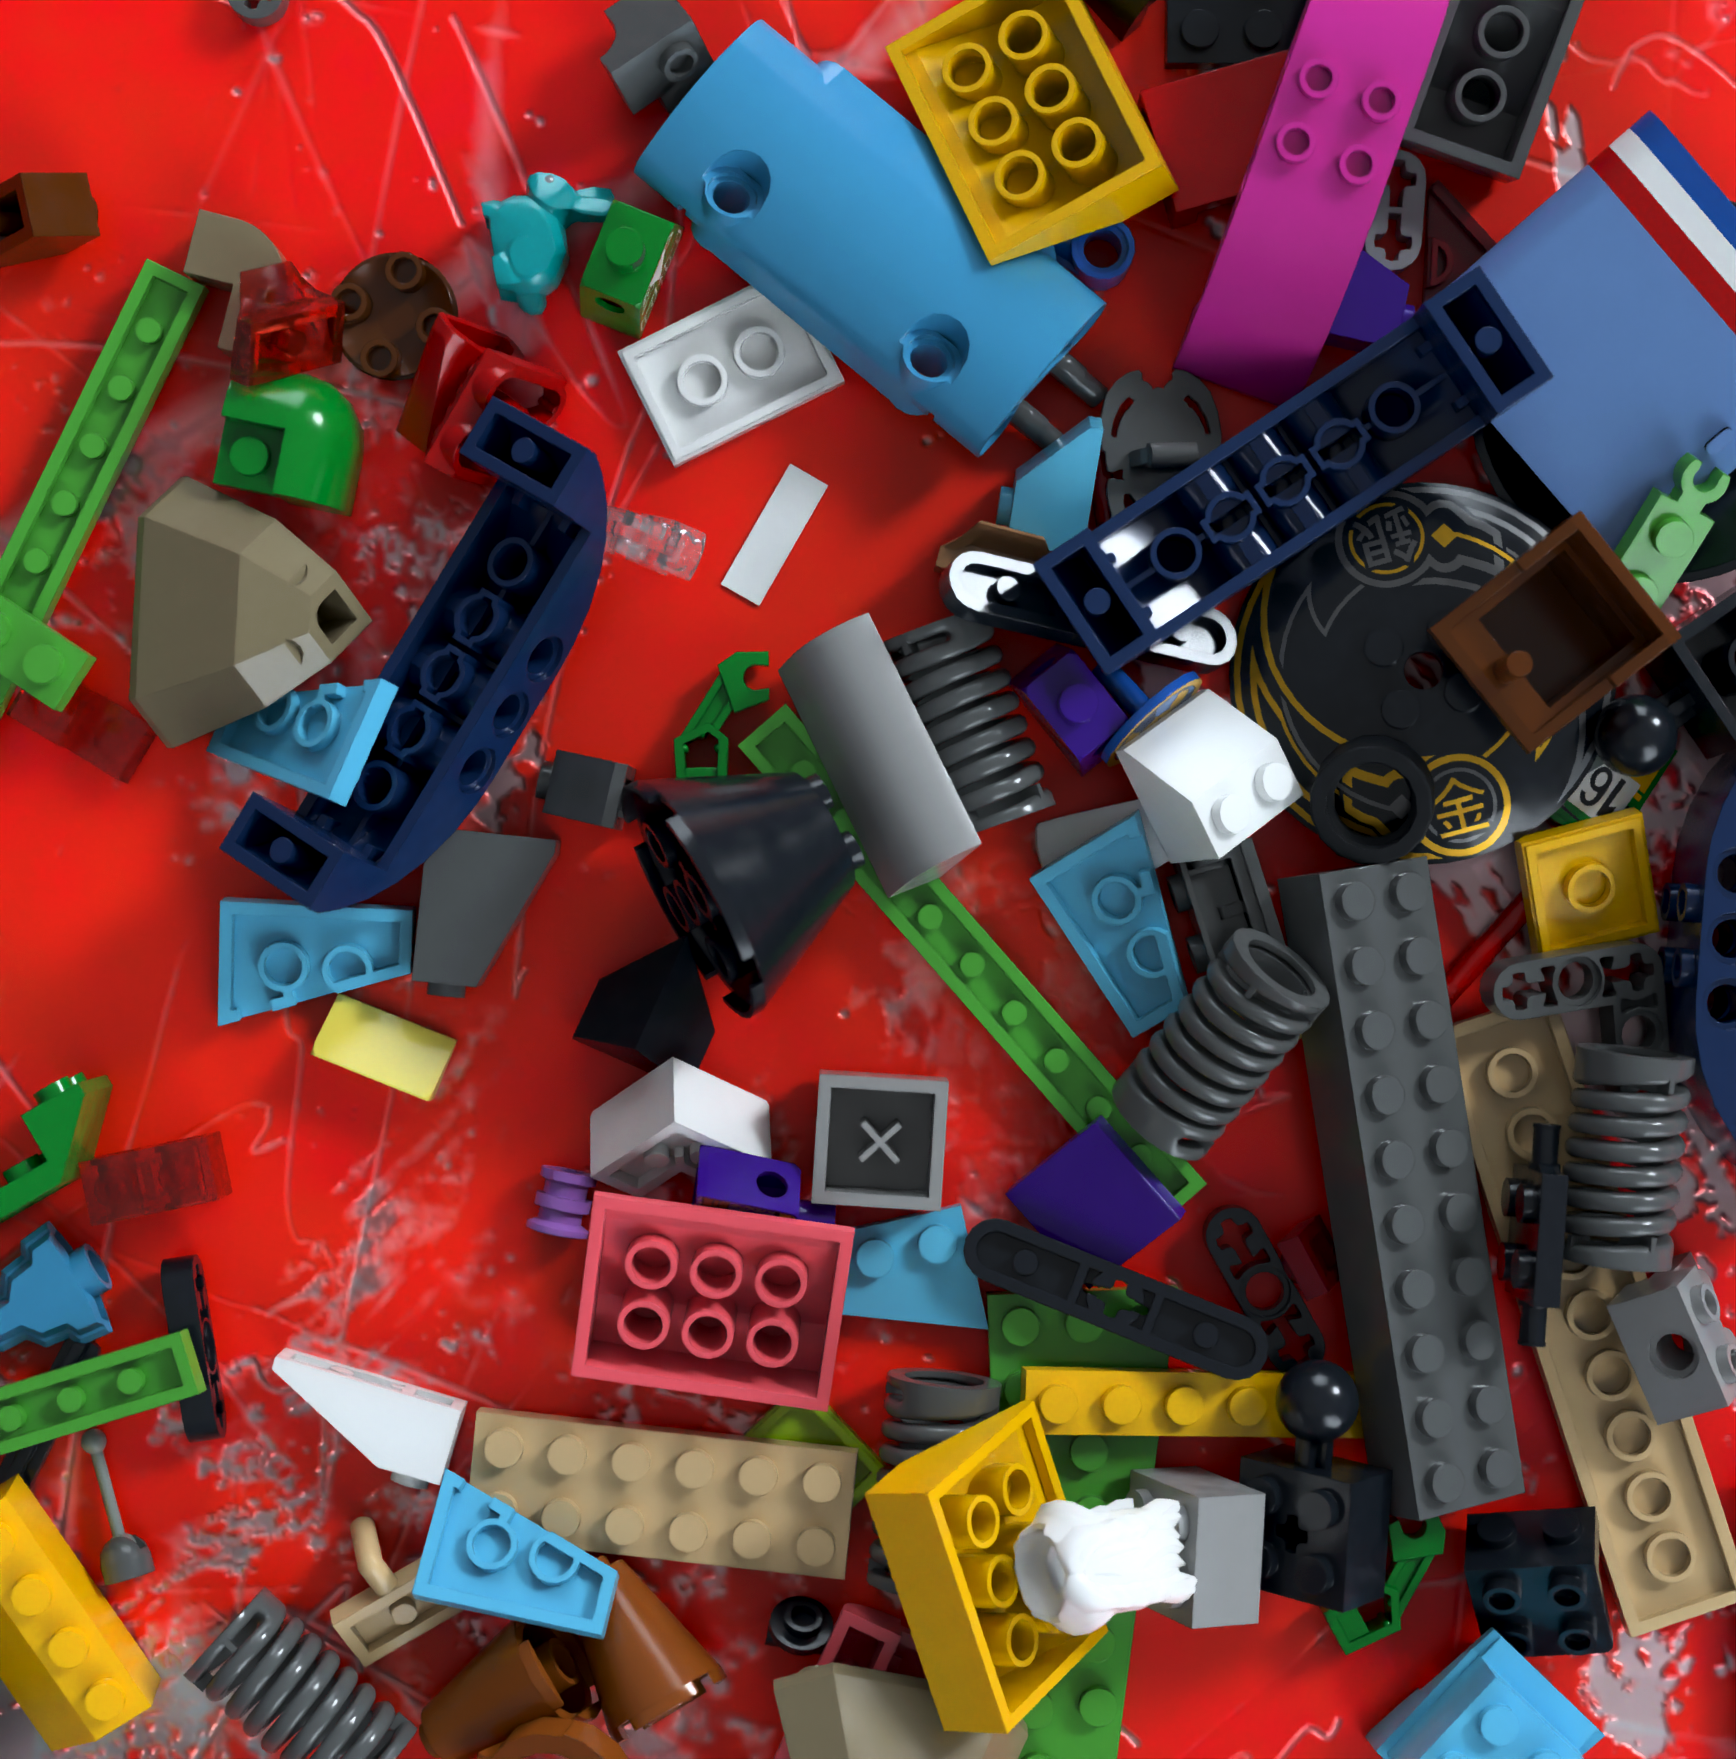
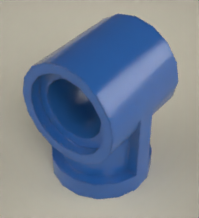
M1123 222L1053 245L1056 252V261L1093 291H1106L1117 286L1125 278L1135 254L1134 238L1130 229ZM1094 240L1107 241L1115 247L1118 260L1109 267L1099 268L1092 265L1086 259L1084 247Z

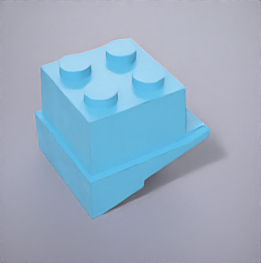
M1493 1627L1487 1630L1421 1690L1417 1688L1365 1736L1373 1749L1383 1759H1584L1582 1755L1605 1737L1586 1716Z

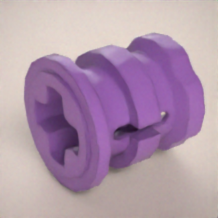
M542 1165L540 1175L545 1178V1185L543 1190H537L534 1201L536 1205L540 1206L537 1217L527 1219L526 1227L537 1232L562 1238L588 1239L589 1231L581 1226L583 1215L590 1214L592 1201L586 1199L589 1188L596 1186L597 1180L591 1178L590 1173L560 1166Z

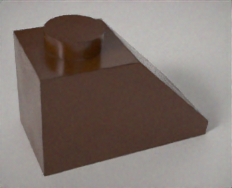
M18 173L0 184V268L66 254L100 236L97 223L98 208L91 195L87 173Z

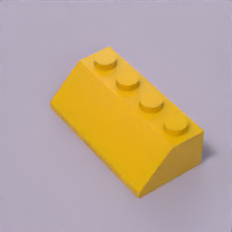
M17 1473L0 1484V1678L51 1751L98 1741L152 1707L161 1677L22 1477Z

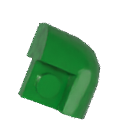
M247 361L240 362L231 378L221 416L225 418V424L213 483L227 488L281 498L286 503L351 517L364 457V430L361 427L353 405L332 384L309 374Z

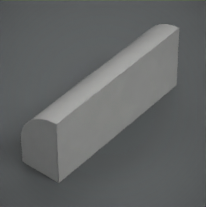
M869 613L846 621L814 638L797 650L778 670L781 679L888 898L942 877L982 844Z

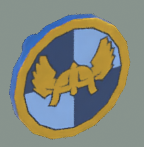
M1097 665L1092 673L1113 696L1114 701L1128 717L1127 722L1105 746L1100 756L1109 767L1121 763L1115 751L1196 694L1203 682L1194 671L1186 673L1169 683L1150 699L1122 668L1105 676L1099 665Z

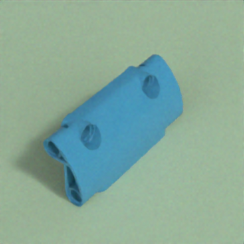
M762 19L749 26L699 78L658 130L634 168V173L674 207L679 211L686 210L685 216L692 221L691 231L693 236L703 248L712 252L888 398L897 409L915 416L933 414V421L977 458L982 456L997 440L1010 423L1023 399L1083 338L1107 305L1102 298L1056 261V252L1053 245L992 266L988 262L928 136L844 67L828 60L816 64Z

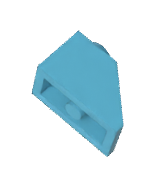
M1086 417L1015 470L1013 488L1001 486L996 524L1006 525L1008 528L1044 537L1049 551H1053L1088 527L1104 430L1100 417Z

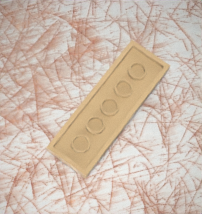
M480 1407L476 1411L469 1484L490 1497L499 1499L514 1508L517 1513L548 1532H554L583 1551L845 1580L859 1448Z

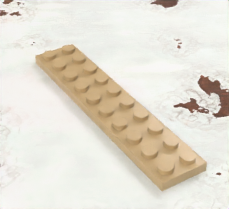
M1488 1011L1453 1023L1477 1182L1498 1246L1501 1242H1508L1510 1217L1503 1216L1501 1208L1503 1182L1505 1178L1513 1177V1163L1528 1164V1161H1531L1533 1123L1561 1125L1558 1149V1164H1561V1173L1563 1165L1568 1161H1584L1610 1165L1609 1161L1573 1157L1566 1153L1565 1141L1572 1136L1602 1138L1601 1135L1574 1132L1567 1125L1568 1117L1571 1113H1593L1592 1109L1576 1107L1570 1101L1571 1092L1575 1088H1585V1086L1577 1084L1573 1079L1575 1056L1561 1014L1525 1020H1512ZM1572 1181L1568 1182V1185L1589 1186L1619 1191L1618 1187L1576 1183ZM1567 1206L1566 1212H1567V1211H1597V1210H1589V1209H1582V1208H1576V1207ZM1609 1212L1627 1216L1625 1213L1621 1212ZM1565 1232V1239H1567V1235H1568V1234H1572V1233H1566V1232ZM1590 1236V1239L1620 1241V1237ZM1563 1259L1560 1308L1547 1309L1546 1347H1532L1583 1506L1596 1507L1599 1520V1554L1624 1631L1630 1638L1735 1604L1736 1548L1693 1416L1657 1425L1606 1307L1626 1285L1646 1280V1273L1588 1266Z

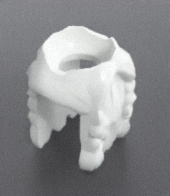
M1132 1498L1118 1499L1107 1505H1098L1091 1509L1064 1500H1054L1041 1504L1033 1521L1020 1533L1013 1545L1015 1553L1014 1570L1024 1603L1030 1609L1031 1615L1053 1624L1059 1631L1079 1636L1097 1630L1117 1613L1140 1610L1158 1602L1177 1604L1188 1600L1196 1591L1197 1579L1195 1576L1179 1571V1567L1186 1564L1178 1555L1185 1547L1178 1540L1180 1535L1174 1529L1182 1517L1178 1512L1180 1510L1179 1501L1156 1498L1141 1508H1134Z

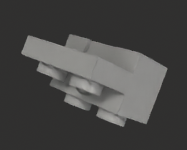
M1691 1251L1673 1256L1672 1269L1669 1271L1655 1272L1649 1279L1626 1285L1606 1306L1657 1425L1729 1407L1736 1398V1337L1729 1328L1723 1327L1720 1320V1305L1711 1279L1703 1269H1698ZM1671 1334L1682 1336L1684 1351L1675 1344Z

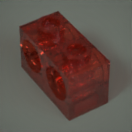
M220 1131L98 1155L78 1163L91 1226L217 1201L233 1193Z

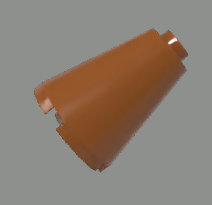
M604 1554L597 1557V1559L617 1570L620 1576L605 1638L601 1640L580 1635L608 1733L614 1741L620 1744L630 1738L624 1726L631 1723L635 1731L641 1727L645 1730L706 1693L700 1680L709 1675L713 1684H719L727 1676L718 1662L623 1559L610 1564Z
M511 1620L423 1708L419 1735L425 1749L435 1758L473 1759L477 1757L478 1752L503 1742L518 1725L544 1716L575 1719L585 1723L595 1719L601 1710L599 1700L592 1704L590 1687L594 1685L581 1639L577 1634Z

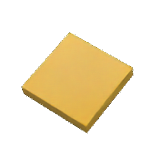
M1635 807L1531 833L1514 841L1532 954L1614 940H1629L1660 932L1643 813Z

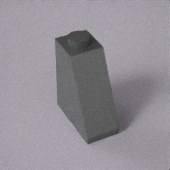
M456 830L424 862L411 981L428 982L427 994L465 998L466 986L478 987L483 985L557 860L561 850V841Z

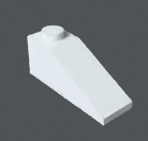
M288 1348L282 1350L275 1357L272 1370L376 1467L391 1471L390 1479L392 1481L415 1489H427L429 1483L441 1484L445 1468L448 1469L468 1404L467 1400Z

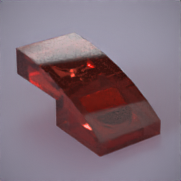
M83 683L80 684L62 712L51 709L21 688L6 713L55 745L70 750L113 778L127 784L157 735L143 718Z

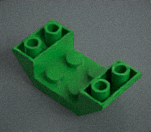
M83 1072L70 1078L65 1076L33 1095L38 1106L24 1113L21 1117L42 1154H35L2 1173L8 1184L4 1187L0 1186V1224L90 1172L113 1087L107 1075L89 1080L86 1079Z

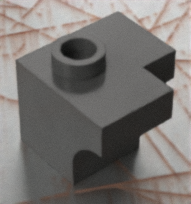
M619 0L604 11L616 35L611 48L599 59L620 97L633 115L656 99L659 100L670 115L714 61L692 18L677 0Z

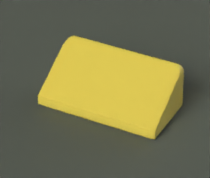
M338 993L310 1054L422 1100L431 1101L435 1098L458 1040Z

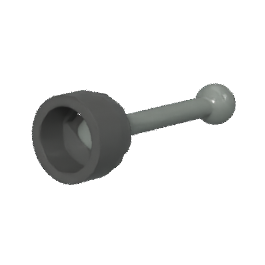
M89 1429L81 1437V1446L85 1452L91 1455L113 1536L104 1545L100 1554V1568L105 1586L145 1575L156 1569L151 1551L146 1542L136 1535L125 1533L103 1452L107 1444L106 1435L99 1429Z

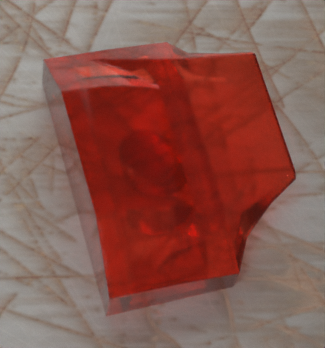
M291 261L240 272L239 313L232 349L230 380L250 387L341 363L345 301L316 290L300 275Z

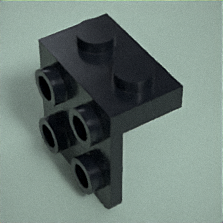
M1595 1506L1467 1514L1464 1572L1481 1636L1493 1627L1523 1657L1606 1653L1613 1648V1631L1599 1575V1520Z

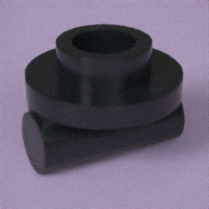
M805 1596L786 1598L779 1602L771 1613L765 1645L780 1647L788 1653L799 1656L821 1655L833 1630L832 1616L828 1609L815 1599Z

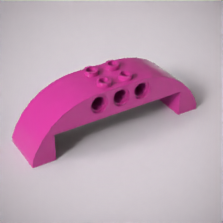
M1306 0L1201 299L1192 310L1172 369L1184 370L1199 379L1275 406H1280L1304 389L1338 313L1365 244L1430 63L1450 0Z

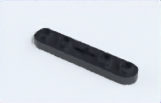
M968 551L957 556L942 571L938 583L940 597L946 608L955 616L974 623L1087 648L1031 563L981 551ZM1214 608L1134 660L1186 672L1194 671L1196 674H1209L1229 662L1236 653L1238 643L1236 630L1230 619Z
M997 1218L984 1220L974 1226L965 1239L963 1250L965 1261L974 1275L987 1283L1223 1378L1232 1380L1250 1378L1259 1372L1267 1361L1269 1351L1267 1335L1257 1322L1247 1316L1007 1220ZM1116 1280L1122 1281L1128 1285L1126 1296L1133 1299L1134 1302L1146 1306L1148 1314L1141 1315L1132 1310L1120 1309L1115 1318L1108 1317L1103 1314L1105 1303L1096 1298L1097 1296L1084 1292L1082 1286L1085 1283H1089L1099 1288L1111 1289Z

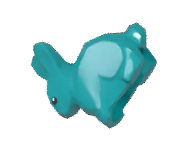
M536 172L529 175L526 181V195H513L503 201L481 202L486 226L490 229L494 253L492 263L501 300L518 303V306L531 316L543 313L547 306L546 296L559 287L569 265L570 258L566 229L575 222L603 223L615 199L611 189L590 187L576 191L562 177L552 173Z

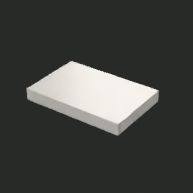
M751 285L617 351L674 468L845 384V380L830 350Z

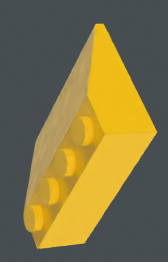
M964 0L885 46L988 262L992 266L1123 222L1179 190L1084 0Z
M1023 1400L901 1462L864 1494L944 1731L1008 1734L1108 1632L1106 1624L1091 1633L1079 1636L1059 1631L1053 1624L1031 1615L1030 1609L1024 1603L1014 1570L1015 1553L1013 1545L1020 1533L1033 1521L1041 1504L1054 1500L1066 1501L1034 1400Z

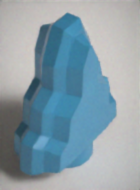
M47 1221L20 1241L21 1255L1 1270L0 1352H4L25 1340L47 1348L69 1338L74 1342L86 1344L113 1332L106 1308L100 1296L112 1289V1280L104 1262L94 1248L85 1243L73 1249L50 1221Z

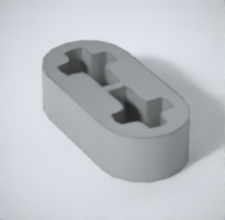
M1398 150L1393 166L1400 167L1401 178L1411 180V186H1406L1400 192L1397 207L1389 206L1390 186L1386 184L1362 249L1396 275L1406 270L1419 255L1422 245L1426 193L1424 166L1415 155L1403 150ZM1388 219L1396 220V241L1406 243L1407 248L1400 250L1393 261L1385 259V249L1375 247L1374 240H1380L1386 234Z

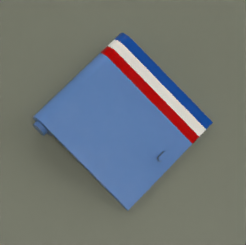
M1649 110L1452 282L1454 283L1480 266L1554 377L1491 423L1571 515L1581 510L1613 551L1652 488L1655 487L1668 495L1675 486L1673 481L1675 465L1684 454L1689 452L1702 462L1700 469L1694 476V485L1704 483L1715 467L1721 469L1727 475L1736 469V207L1666 125ZM1724 428H1730V429H1725V430H1723V431H1722L1720 434H1718L1714 439H1712V440L1706 445V449H1705V444H1706L1711 438H1713L1718 432H1720V431H1721L1722 429H1724Z

